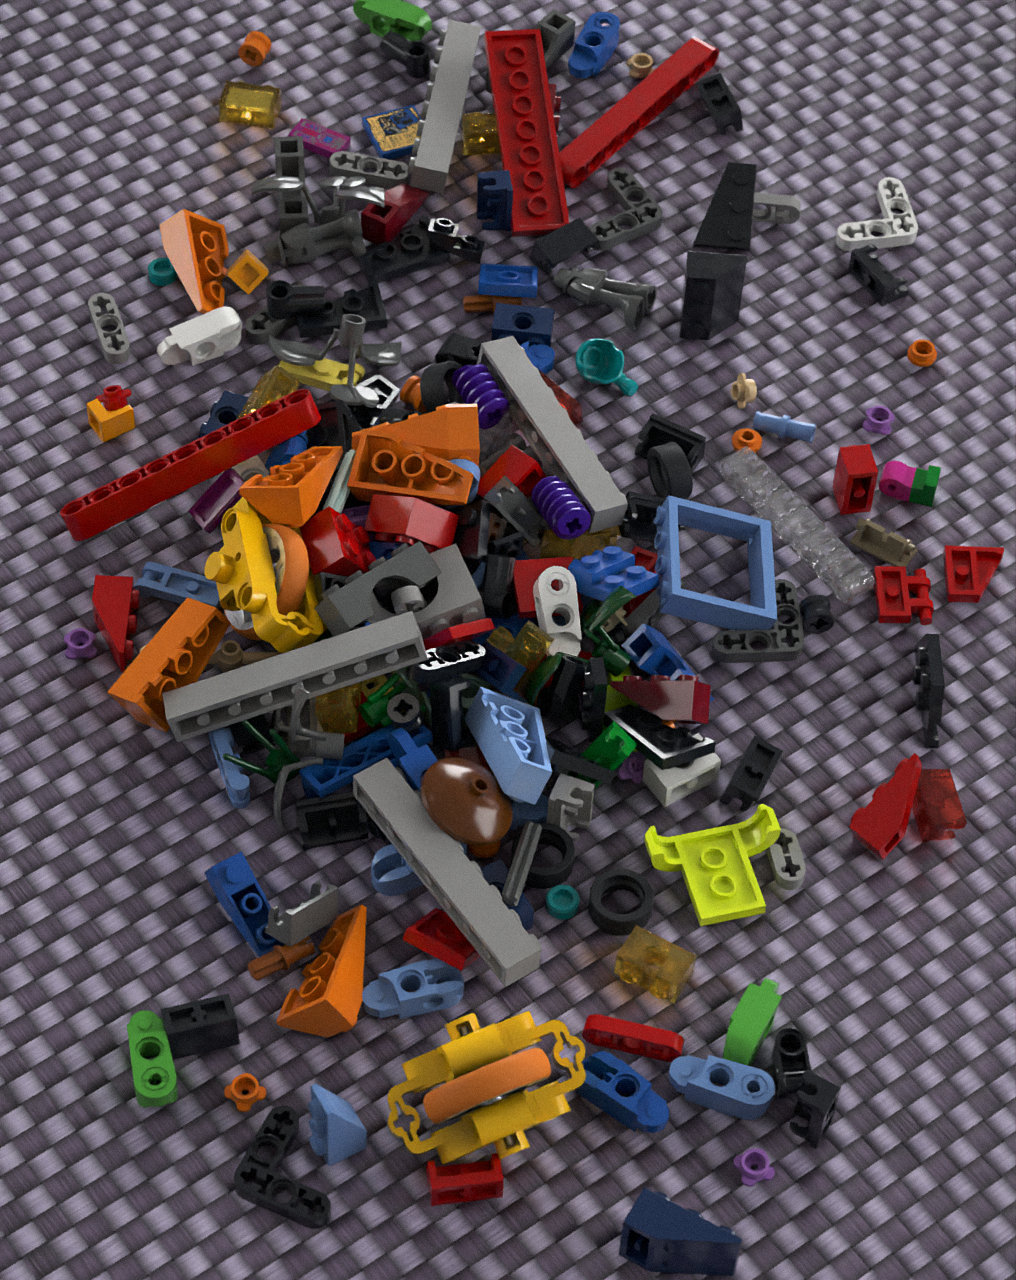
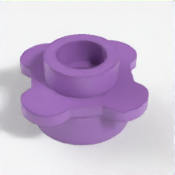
M878 405L866 410L867 419L862 424L864 430L881 433L882 435L891 433L892 428L890 425L895 420V415L887 407Z
M83 628L74 629L64 636V642L67 644L65 656L71 660L77 657H94L97 654V649L93 644L96 640V635Z
M638 751L636 753L631 752L614 770L620 780L631 779L633 783H640L643 778L642 772L645 756Z
M750 1149L743 1155H737L734 1158L733 1165L739 1169L742 1175L741 1182L745 1186L752 1187L761 1180L770 1181L775 1175L774 1168L769 1166L770 1161L767 1153L762 1149ZM751 1166H757V1169L752 1170Z

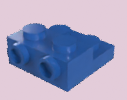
M617 546L605 547L603 551L596 550L591 556L582 557L581 560L575 559L568 566V570L575 578L577 592L603 602L618 586H623L635 596H639L659 586V574L647 571L642 566H635V555L622 551Z

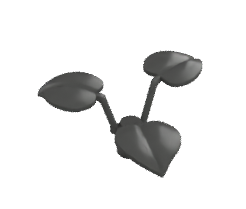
M332 176L320 179L318 181L320 188L334 189L333 206L323 207L320 214L306 183L299 181L298 177H266L258 181L251 190V196L256 193L265 191H295L302 189L313 212L314 223H320V226L343 217L347 199L368 202L383 208L385 206V190L380 187H365V178L358 176L349 178L345 176ZM337 233V234L329 235V236L323 237V239L335 237V236L340 235V234H343V233Z
M344 314L342 316L340 330L334 329L332 337L321 352L315 346L306 343L278 340L271 335L269 337V345L272 352L282 361L298 366H313L316 360H323L338 338L340 341L339 345L344 349L350 350L347 385L337 384L331 386L329 394L334 400H342L347 405H362L370 408L378 405L379 397L371 388L354 386L355 357L357 355L360 358H364L368 363L378 366H397L401 360L402 342L363 344L366 320L355 314Z
M302 686L296 687L293 696L290 727L285 726L280 719L285 707L273 710L271 729L276 730L277 733L278 730L291 733L292 743H296V735L310 738L309 754H315L313 759L283 766L278 774L273 797V811L276 823L282 831H287L281 818V799L289 772L315 764L323 765V759L342 760L344 734L316 732L302 728L299 715L307 697L311 694V692L304 690Z

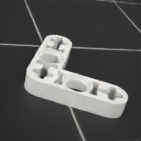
M887 177L880 180L878 184L877 199L884 219L851 222L839 226L836 244L840 249L852 251L855 248L860 249L869 244H874L877 248L910 245L915 242L918 224L905 188L900 180ZM898 208L903 210L904 213L896 214L891 212V209ZM878 231L881 232L884 236L875 237L872 236L870 232Z

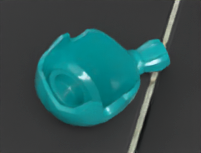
M590 339L583 342L577 349L575 356L576 368L586 381L593 384H609L614 382L623 394L633 396L636 393L638 384L622 373L624 354L615 347L611 340Z

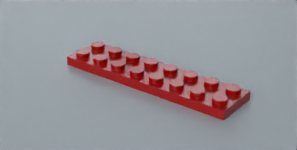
M540 29L485 31L484 43L503 170H509L513 188L512 235L513 237L548 235L570 223L541 31Z

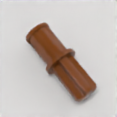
M474 295L463 297L465 313L492 311V314H494L496 303L522 305V298L514 296Z
M310 937L304 938L291 947L286 944L283 946L277 944L273 947V951L249 962L247 967L251 977L259 981L281 969L286 971L290 969L291 964L314 954L315 947L313 942L306 943V941L310 940Z

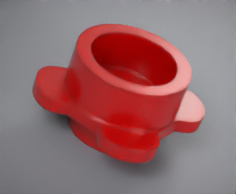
M111 385L103 390V394L96 396V399L100 403L103 402L106 410L115 411L127 406V397L131 396L132 392L130 389H121L119 385Z

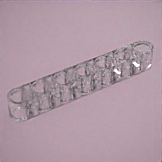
M745 446L719 460L718 468L724 480L762 519L771 521V528L841 601L848 604L875 588V580L870 570L749 447Z

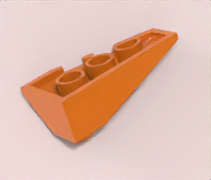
M183 208L159 225L165 253L197 311L205 314L224 307L225 290L222 287V279L227 276L224 259L229 254L225 226Z
M445 404L436 407V411L423 415L415 413L409 415L408 419L393 424L386 422L366 428L392 432L400 436L402 440L414 446L417 445L438 458H443L447 461L466 459L479 467L480 442L477 404ZM362 430L352 433L351 449L357 451Z
M362 429L347 487L359 501L371 502L373 494L415 497L432 505H466L474 475L443 458H438L426 452L425 449L417 445L414 446L402 440L400 436L392 432Z
M311 447L291 457V463L271 467L270 475L263 478V475L257 474L249 478L239 487V493L273 524H286L289 528L301 527L316 512L343 454V447Z
M363 904L337 916V919L333 922L318 946L322 953L312 964H307L302 971V974L306 977L298 990L296 988L291 989L286 996L276 1021L280 1027L329 1038L340 1032H347L355 1026L362 1004L367 913V908Z

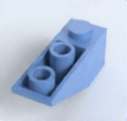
M317 1084L311 1085V1101L308 1102V1107L312 1118L308 1120L312 1136L309 1137V1142L317 1157L322 1155L327 1165L331 1166L366 1149L367 1131L351 1104Z

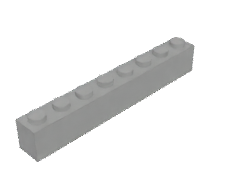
M449 19L447 30L441 29L438 45L443 46V48L437 47L434 63L439 65L432 66L429 81L434 82V84L428 83L425 99L430 100V102L424 101L421 117L426 119L419 120L416 136L421 137V139L415 138L412 155H416V158L410 157L407 174H412L410 184L412 187L444 193L481 31L480 26Z
M514 336L481 343L477 364L486 365L489 369V373L494 377V382L498 384L499 390L503 392L505 399L510 404L508 413L549 474L557 476L562 482H566L590 514L591 523L587 529L588 532L592 533L622 525L628 506L625 495L616 487L610 473L605 471L599 462L595 451L590 449L581 431L570 420L568 412L557 401L553 390L546 385L538 368L534 367L527 357L525 349L520 347Z
M413 611L162 693L166 719L176 741H183L291 705L297 686H302L304 690L311 692L307 699L427 660L428 657L423 638Z
M385 758L353 776V795L504 987L538 969L542 951L539 940L534 934H528L523 928L521 919L516 911L513 909L509 910L502 902L498 889L486 882L478 864L475 861L470 862L464 854L460 842L451 838L434 823L423 805L421 793L418 790L413 791L407 783L404 772L399 767L395 768L388 758Z

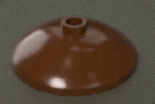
M450 757L436 761L423 775L420 787L423 805L430 818L446 834L465 844L486 846L498 842L508 832L513 819L511 801L504 794L495 775L485 767L470 760Z

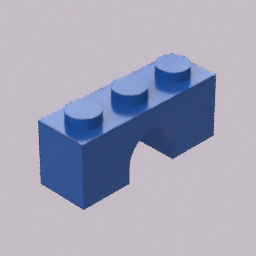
M644 623L621 645L628 655L631 656L635 664L651 676L671 677L670 681H679V675L696 676L660 631ZM710 694V703H711V702L714 700V698H713L712 695Z

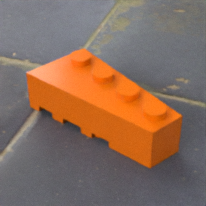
M187 597L107 693L138 722L167 733L170 726L166 719L162 693L197 682L231 622L217 607Z

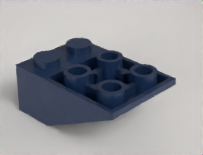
M644 1187L623 1221L619 1255L650 1272L733 1276L737 1267L742 1238L738 1237L732 1229L726 1226H717L704 1219L698 1211L690 1208L685 1209L675 1204L664 1193L659 1191L653 1192Z

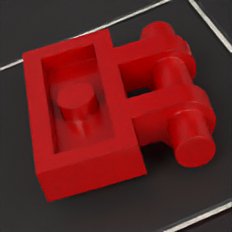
M874 566L873 579L878 622L910 623L911 613H916L919 616L921 625L931 624L934 607L932 600L929 599L931 583L930 579L926 577L925 569H916L914 576H907L906 566ZM909 591H913L917 598H909Z

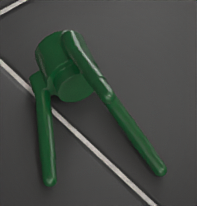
M247 720L240 722L270 752L266 759L268 770L230 754H223L224 760L264 776L274 784H276L278 774L283 766L300 762V759L292 753L276 730L271 729L269 733L280 749L271 744ZM300 768L290 771L286 782L291 781L298 774Z

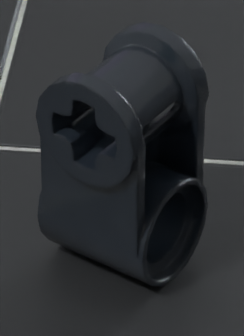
M452 333L446 338L435 355V362L438 364L454 361L461 366L477 365L481 343L485 342L474 340L458 333Z
M784 1028L778 1032L775 1038L771 1059L777 1098H783L785 1094H795L798 1090L800 1091L801 1077L805 1070L813 1073L809 1061L807 1040L805 1035L796 1028ZM782 1047H791L796 1052H787Z

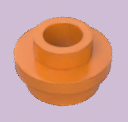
M916 340L908 348L907 358L916 366L927 367L936 361L937 351L934 344L928 340Z
M739 429L732 436V446L735 452L741 456H753L761 448L762 437L753 429Z

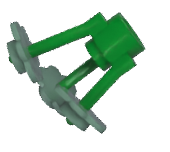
M407 667L391 671L393 676L376 692L369 695L367 701L359 706L362 718L370 727L373 728L380 723L383 728H386L392 724L388 716L387 706L389 701L401 692L411 694L416 699L419 698L418 702L425 722L432 726L430 697H427L425 691H420L418 688L419 682L408 677L406 674ZM393 685L395 686L394 689H392V690H391L390 692H388L386 695H383V694H384L387 690H389Z

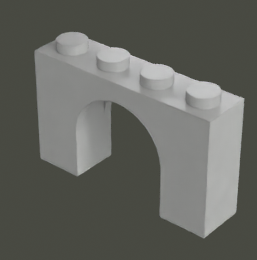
M456 544L429 553L442 573L434 579L438 588L434 600L424 609L413 613L423 640L448 627L486 618L482 598ZM372 590L371 606L373 615L366 621L373 624L397 616V614L391 613L380 606Z

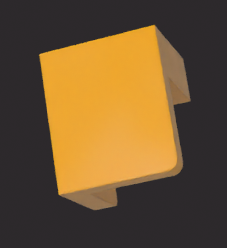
M248 249L227 270V276L248 295L269 274L268 268Z
M98 399L86 403L88 423L103 443L135 428L134 410L130 405L119 410L106 411Z

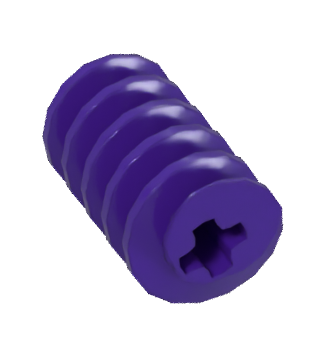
M483 364L465 365L454 372L452 383L464 403L477 404L479 428L485 430L497 425L508 412L510 404L505 399L503 392L499 390L498 384L494 382V377L489 373L487 366Z
M549 476L535 485L532 490V502L557 537L574 539L586 532L591 523V516L566 482H562L557 476Z

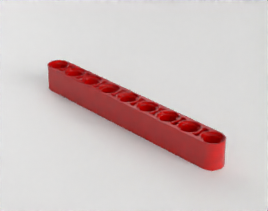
M693 37L559 153L564 184L571 188L579 186L695 82L703 77L715 65L719 56V50L697 37Z
M308 389L296 390L69 502L60 510V515L75 541L88 539L314 427L320 422L321 415Z

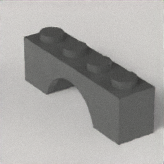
M555 9L542 18L535 28L541 31L546 69L574 46L576 21ZM487 65V66H486V91L489 92L490 94H492L491 84H490V77H489V71H488V65Z
M303 136L274 137L276 176L298 177L299 181L305 182ZM303 190L277 191L280 235L305 222L309 226L308 203Z
M421 541L410 547L404 543L390 553L392 558L386 561L384 557H381L367 567L369 572L363 575L361 570H359L344 581L347 584L344 587L339 588L336 584L321 594L324 600L314 609L333 636L358 628L373 615L371 593L374 588H387L395 591L406 586H417L420 590L442 573Z

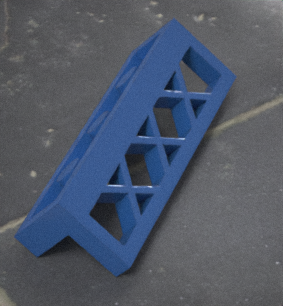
M423 724L416 732L409 734L418 748L433 740L432 732ZM393 725L382 728L344 747L342 760L323 759V765L315 764L299 770L305 796L308 799L322 798L353 782L355 774L385 758H388L389 761L394 759L395 756L387 740V734L396 730Z

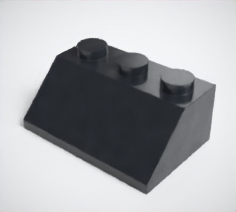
M687 251L680 312L681 339L710 340L738 322L747 255Z

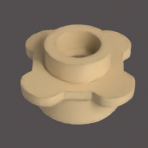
M645 53L633 55L626 63L630 67V77L635 79L646 78L655 70L652 67V57Z
M739 373L737 382H734L731 386V396L734 400H737L738 408L744 409L746 403L754 402L757 395V387L753 379H746L745 373Z

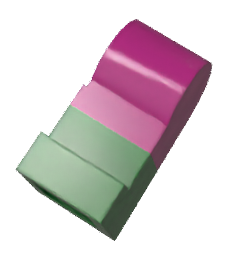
M890 461L883 468L879 489L885 495L932 507L941 467L929 465L928 470L907 466L900 461Z

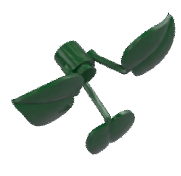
M623 586L616 587L601 605L599 601L593 599L585 607L582 615L579 616L581 634L583 632L597 645L592 652V656L594 658L603 657L605 670L615 677L625 670L631 660V656L620 649V646L611 639L602 625L624 604L636 598L632 592ZM598 630L604 640L601 641L593 633ZM557 652L554 656L549 655L534 670L525 688V697L529 705L534 706L537 694L558 668L561 656L570 654ZM574 656L575 658L585 661L587 664L589 662V660Z

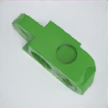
M357 0L353 4L355 15L361 22L370 25L371 33L382 38L389 31H393L411 42L420 41L432 28L431 19L422 8L401 0Z
M765 978L760 986L750 982L730 1018V1026L722 1055L723 1059L747 1066L753 1064L774 1023L775 1014L782 996L777 994L779 983Z
M149 1010L139 1011L131 1017L129 1024H127L135 1097L138 1105L143 1108L160 1107L173 1103L178 1098L177 1076L162 1018H159L154 1012ZM147 1056H156L152 1060L144 1059Z

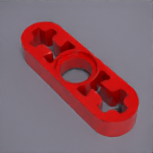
M600 1014L587 1016L582 1032V1037L593 1045L665 1062H673L676 1058L681 1057L684 1046L683 1037L676 1032Z

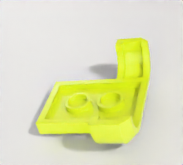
M760 804L755 814L743 822L671 837L659 836L655 826L649 827L645 833L644 842L652 865L664 872H682L700 926L765 913L766 904L749 857L768 849L776 842L780 835L781 829L772 808Z

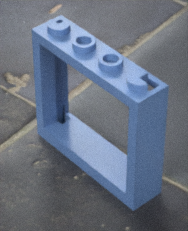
M668 495L662 506L657 507L656 517L653 520L657 527L654 548L657 549L658 555L655 573L659 574V586L656 589V595H659V612L731 630L771 629L777 621L771 521ZM678 524L747 541L751 606L681 589Z

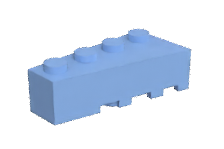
M480 687L464 720L504 794L516 802L522 803L525 801L535 805L552 773L540 709Z

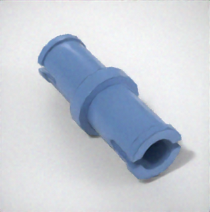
M757 411L753 421V430L777 434L778 438L781 439L790 437L812 443L816 424L792 420L788 415L779 417Z

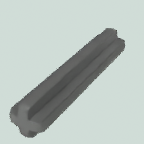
M528 821L524 824L501 895L502 902L505 905L515 907L519 903L541 835L542 827L539 823Z

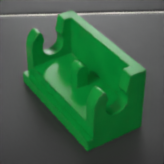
M614 721L581 755L600 763L599 766L614 771L638 744ZM571 770L568 776L595 784L594 790L602 783V781Z

